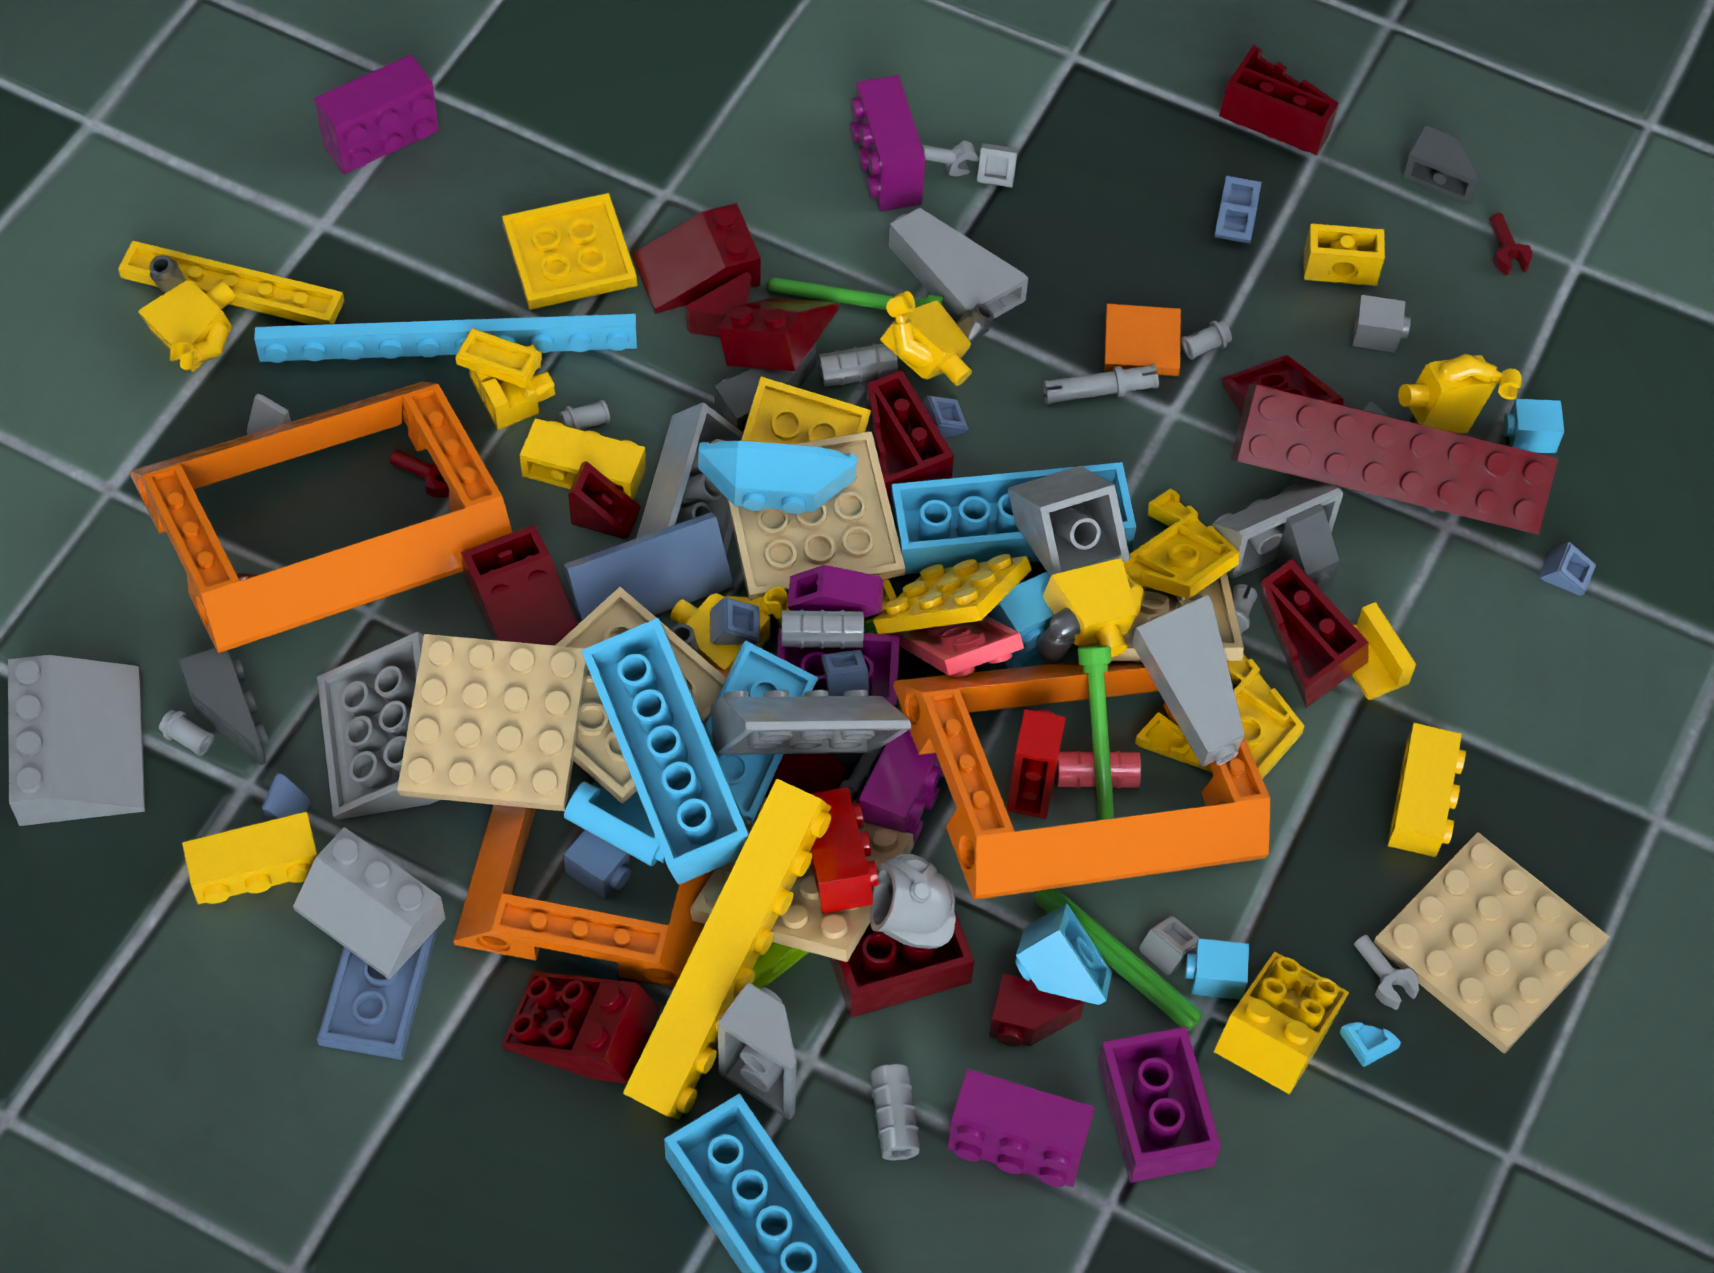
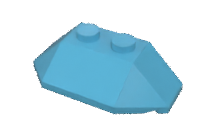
M739 440L719 441L714 444L699 442L698 468L734 506L744 507L750 511L778 509L789 514L814 512L855 481L857 455L848 453L844 455L836 450L814 446Z

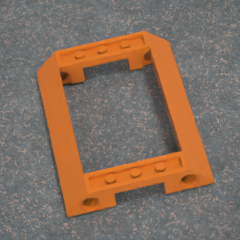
M418 382L130 471V476L158 533H167L187 573L189 596L218 653L463 572L461 552L513 533L502 494L437 383ZM403 418L408 427V436L417 452L425 449L429 451L448 485L449 510L451 513L242 581L239 580L193 489L402 425Z
M1078 661L972 672L962 677L943 675L896 680L893 684L903 714L911 720L910 733L918 754L936 753L957 809L946 825V829L973 900L1265 859L1269 855L1270 796L1245 738H1243L1238 755L1232 760L1221 765H1217L1215 761L1209 764L1213 777L1201 792L1206 805L1204 807L1014 831L969 713L1089 699L1088 673H1083V665H1079ZM1112 661V663H1108V671L1104 672L1106 697L1158 691L1142 662ZM1164 703L1163 706L1169 720L1177 724L1168 706Z
M717 669L721 674L727 677L729 671ZM493 805L453 940L454 945L534 961L537 960L539 949L545 948L617 962L618 974L621 978L674 988L705 926L703 923L692 921L690 908L714 870L679 885L669 925L512 895L536 809Z

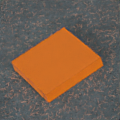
M1107 304L1105 311L1104 371L1110 372L1113 367L1121 366L1122 369H1130L1155 364L1157 372H1154V374L1179 376L1181 309Z

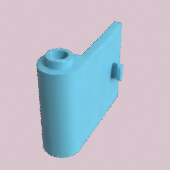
M585 781L579 785L566 807L565 819L651 867L657 861L665 862L638 791L622 804L597 781L592 785Z

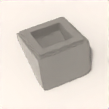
M257 394L254 398L247 426V434L291 422L289 411L264 395Z
M1171 915L1150 929L1141 943L1139 951L1157 968L1169 976L1186 961L1187 953H1194L1199 937Z

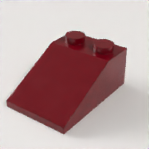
M737 203L703 211L632 253L634 263L655 314L686 306L746 271L751 275V288L761 286V258Z
M768 298L733 307L717 327L726 365L795 372L839 310L838 302Z
M1288 355L1221 378L1224 389L1241 415L1249 384L1260 385L1344 406L1342 396Z

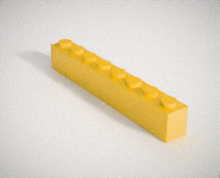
M776 779L623 1094L675 1119H680L682 1113L686 1114L690 1111L697 1097L695 1086L701 1074H706L710 1070L717 1055L714 1047L718 1041V1021L748 982L750 984L753 983L755 971L752 969L759 955H764L772 944L774 932L771 930L778 916H783L791 905L793 892L790 891L797 877H802L810 866L812 860L810 850L816 838H821L828 829L831 821V814L828 813L831 806L825 801Z

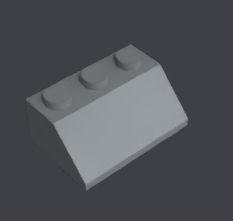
M1311 480L1300 486L1297 484L1291 485L1279 495L1270 499H1259L1253 502L1247 509L1238 513H1227L1219 517L1212 526L1240 552L1238 565L1227 572L1230 578H1237L1275 561L1287 519L1321 504L1324 508L1332 533L1343 497L1342 490L1336 486Z
M345 827L316 856L293 905L296 912L389 980L446 919L440 895Z
M748 982L718 1021L719 1075L791 1120L795 1114L797 1062L785 1005L782 1004L779 996L765 987L758 989Z

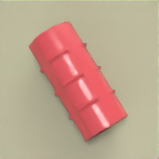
M1078 750L1076 752L1060 751L1056 769L1057 787H1076L1078 789L1080 787H1096L1093 752H1080ZM1110 752L1112 788H1139L1141 781L1140 753Z

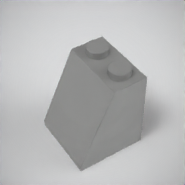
M1077 466L1008 488L1015 525L1050 577L1052 574L1119 558L1123 562L1130 560L1115 484L1082 466Z

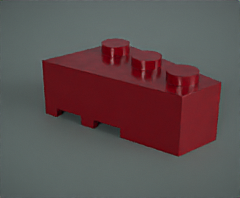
M1253 45L1227 83L1219 117L1317 156L1330 135L1339 103L1305 79L1301 83L1286 74V66L1280 62L1273 65L1261 57L1262 50Z
M900 370L867 384L866 409L871 410L868 424L869 430L873 434L889 503L891 484L951 479L954 454L903 371Z
M1293 559L1261 581L1262 604L1304 705L1307 708L1368 663L1369 642Z

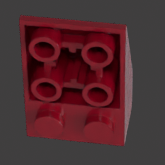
M535 524L461 552L464 578L494 640L555 646L578 625L551 556Z
M533 972L501 1046L506 1050L593 1080L627 1084L643 1053L661 1009L637 982Z

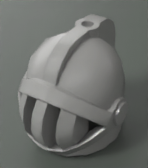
M911 853L899 854L880 864L877 868L879 886L872 887L873 905L870 911L872 930L884 932V934L916 948L934 949L948 943L953 936L956 920L954 913V891L948 879L942 874L937 873V868L931 862H927L924 858Z

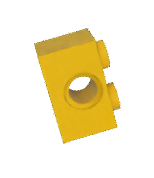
M1310 224L1304 248V280L1377 286L1385 259L1384 229Z

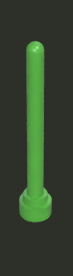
M775 277L767 282L768 289L775 293L887 310V302L895 297ZM929 294L927 298L921 297L920 300H915V308L936 300L944 307V296Z
M1111 646L1078 648L1079 665H1083V673H1088L1098 820L1114 819L1104 672L1108 671V663H1112Z

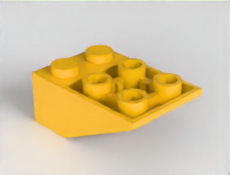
M1274 951L1231 1013L1214 1052L1290 1094L1318 1049L1349 992L1337 986L1332 980L1322 978L1300 966L1295 960L1284 957Z

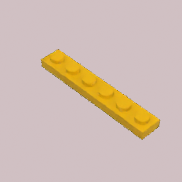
M133 240L118 268L121 278L158 287L150 277L151 271L149 266L155 257L164 255L176 261L185 280H192L204 293L208 292L222 280L236 295V298L229 305L309 325L334 324L344 303L343 292Z

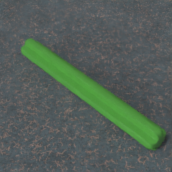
M1054 888L1036 892L1035 903L1047 913L1067 903L1106 963L1179 1026L1187 1027V1031H1191L1200 1022L1203 1015L1200 1009L1061 891Z

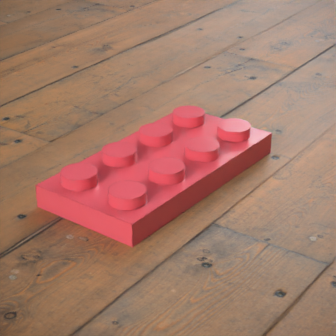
M988 616L976 622L894 633V635H900V647L948 676L951 675V677H962L975 671L974 666L985 662L995 664L1007 661L1012 657L1013 652L1024 649L1019 632Z

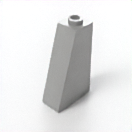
M920 207L908 214L898 216L890 223L888 247L931 295L944 296V309L956 323L969 309H973L976 304L988 307L994 314V318L1026 301L1028 277L1023 272Z
M1206 595L1136 627L1131 642L1202 767L1214 761L1217 765H1221L1232 760L1238 755V750L1245 736L1213 604L1210 597Z

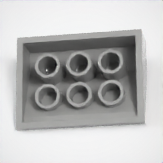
M418 631L317 676L333 817L337 820L430 805L440 800L400 796L397 791L424 635Z
M55 655L8 659L9 804L19 826L145 812L140 667Z
M784 690L765 692L764 697H749L747 691H729L723 693V697L711 705L713 747L717 755L874 753L910 730L911 720L883 696H868L867 690L846 691L843 693L844 696H829V692L826 690H812L804 692V697H789V692Z

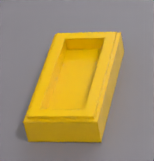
M471 328L455 358L457 365L527 388L542 361V354L540 351Z

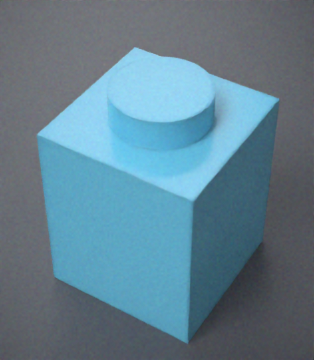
M1515 399L1510 414H1505L1503 419V435L1509 437L1510 447L1534 453H1556L1564 434L1561 401Z
M1198 938L1194 954L1187 953L1185 961V978L1192 979L1191 995L1241 1000L1248 983L1249 944Z

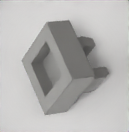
M983 143L977 182L1012 187L1018 148Z

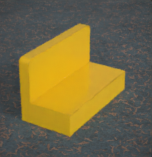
M1374 602L1362 607L1357 624L1353 626L1369 642L1368 663L1354 672L1352 677L1368 700H1372L1408 685L1416 663L1377 603Z

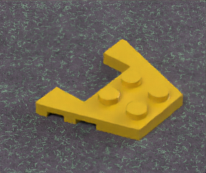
M1170 488L1149 502L1148 516L1169 526V528L1130 553V560L1123 562L1125 571L1130 573V578L1141 586L1190 599L1236 567L1239 563L1240 552L1212 525L1206 527L1198 520V512L1191 505L1185 507L1179 502L1180 495Z
M1243 653L1242 661H1227L1231 681L1237 686L1234 689V694L1245 734L1244 738L1263 779L1302 735L1305 726L1275 688L1271 689L1259 674L1260 668L1253 659L1248 660ZM1159 712L1136 736L1135 744L1143 749L1212 772L1209 764L1202 767L1180 727Z

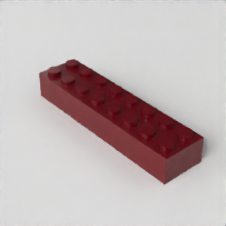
M1249 384L1230 458L1233 461L1538 535L1558 458Z

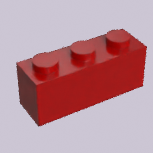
M1024 710L1015 753L1007 811L1047 819L1066 717L1057 716L1048 710Z
M848 787L811 793V795L822 799L831 806L828 813L831 814L828 829L821 838H816L810 850V853H812L811 866L822 914L873 905L871 887L879 886L875 861L867 862L866 857L871 856L867 831L859 832V828L864 827L860 802L852 804Z

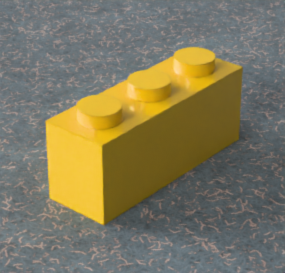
M535 418L520 452L522 477L570 489L581 463L587 461L634 500L646 471L645 447L629 440L620 441L601 436L594 431L570 428L557 421L547 422Z
M1413 723L1406 741L1387 846L1436 858L1442 843H1450L1454 820L1447 819L1449 808L1455 809L1460 792V785L1453 784L1455 773L1461 774L1466 756V751L1459 749L1461 733Z
M307 812L182 842L191 887L198 905L203 903H221L231 896L247 892L261 893L268 890L271 886L286 882H304L318 855Z

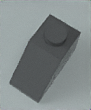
M1425 125L1409 154L1403 178L1470 204L1479 175L1459 138Z
M1319 504L1287 519L1275 562L1280 568L1293 559L1318 588L1323 591L1334 581L1339 558L1325 510Z

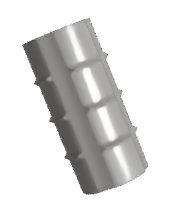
M873 343L871 346L854 347L853 349L840 351L836 349L834 352L818 354L820 378L824 388L837 385L843 386L844 384L855 382L862 383L863 381L879 379L898 371L896 354L884 344L875 345Z
M803 609L800 611H781V647H800L801 649L803 647H820L821 649L863 648V611H844L843 609L841 611H824L823 609L821 611H804Z
M901 1064L877 1067L870 1074L873 1091L871 1097L874 1098L876 1112L874 1117L877 1119L879 1133L877 1138L880 1140L882 1158L891 1161L912 1158L919 1154L920 1147L917 1133L919 1128L916 1127L914 1113L916 1107L913 1106L912 1086H910L908 1067Z

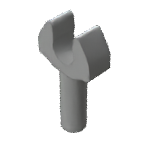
M961 141L952 150L921 144L925 160L944 163L950 176H961L970 173L965 160H980L976 148L968 141Z
M1368 935L1360 937L1354 943V946L1380 978V985L1375 992V996L1381 1003L1393 1009L1399 1008L1402 1000L1393 989V985L1402 986L1412 999L1416 998L1419 984L1417 975L1412 968L1394 969Z

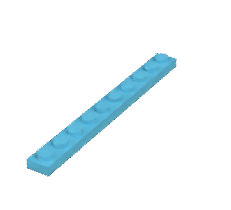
M635 314L255 327L254 336L259 361L273 363L298 360H358L360 358L383 357L394 359L411 356L435 357L440 355H456L471 328L523 346L533 344L535 349L541 353L637 349Z

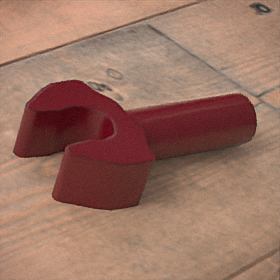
M1502 213L1492 215L1489 221L1501 249L1496 250L1493 258L1495 267L1503 274L1509 275L1512 268L1511 259H1516L1522 271L1527 272L1533 253L1531 247L1514 242Z
M399 450L393 451L390 457V464L423 478L427 495L434 498L449 497L448 485L438 481L443 476L436 464L429 465Z

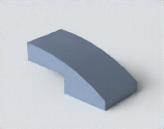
M1226 176L1214 237L1250 244L1262 182Z

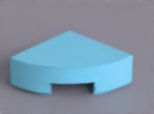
M1362 1022L1344 1025L1339 1032L1363 1067L1397 1050L1401 1044L1399 1039L1389 1030H1381L1374 1026L1363 1025Z

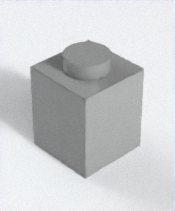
M1361 295L1355 315L1352 346L1397 353L1400 340L1408 338L1411 317L1405 316L1406 301Z

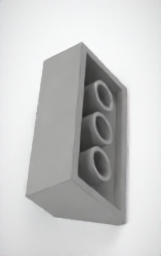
M704 402L672 415L636 539L712 512L717 518L727 555L733 533L728 503L721 491L698 468L699 442L714 444L719 441H741L743 432Z

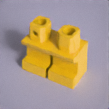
M533 344L526 346L536 350ZM469 369L470 378L497 430L538 414V403L555 395L554 382L547 371L533 376L527 388H523Z

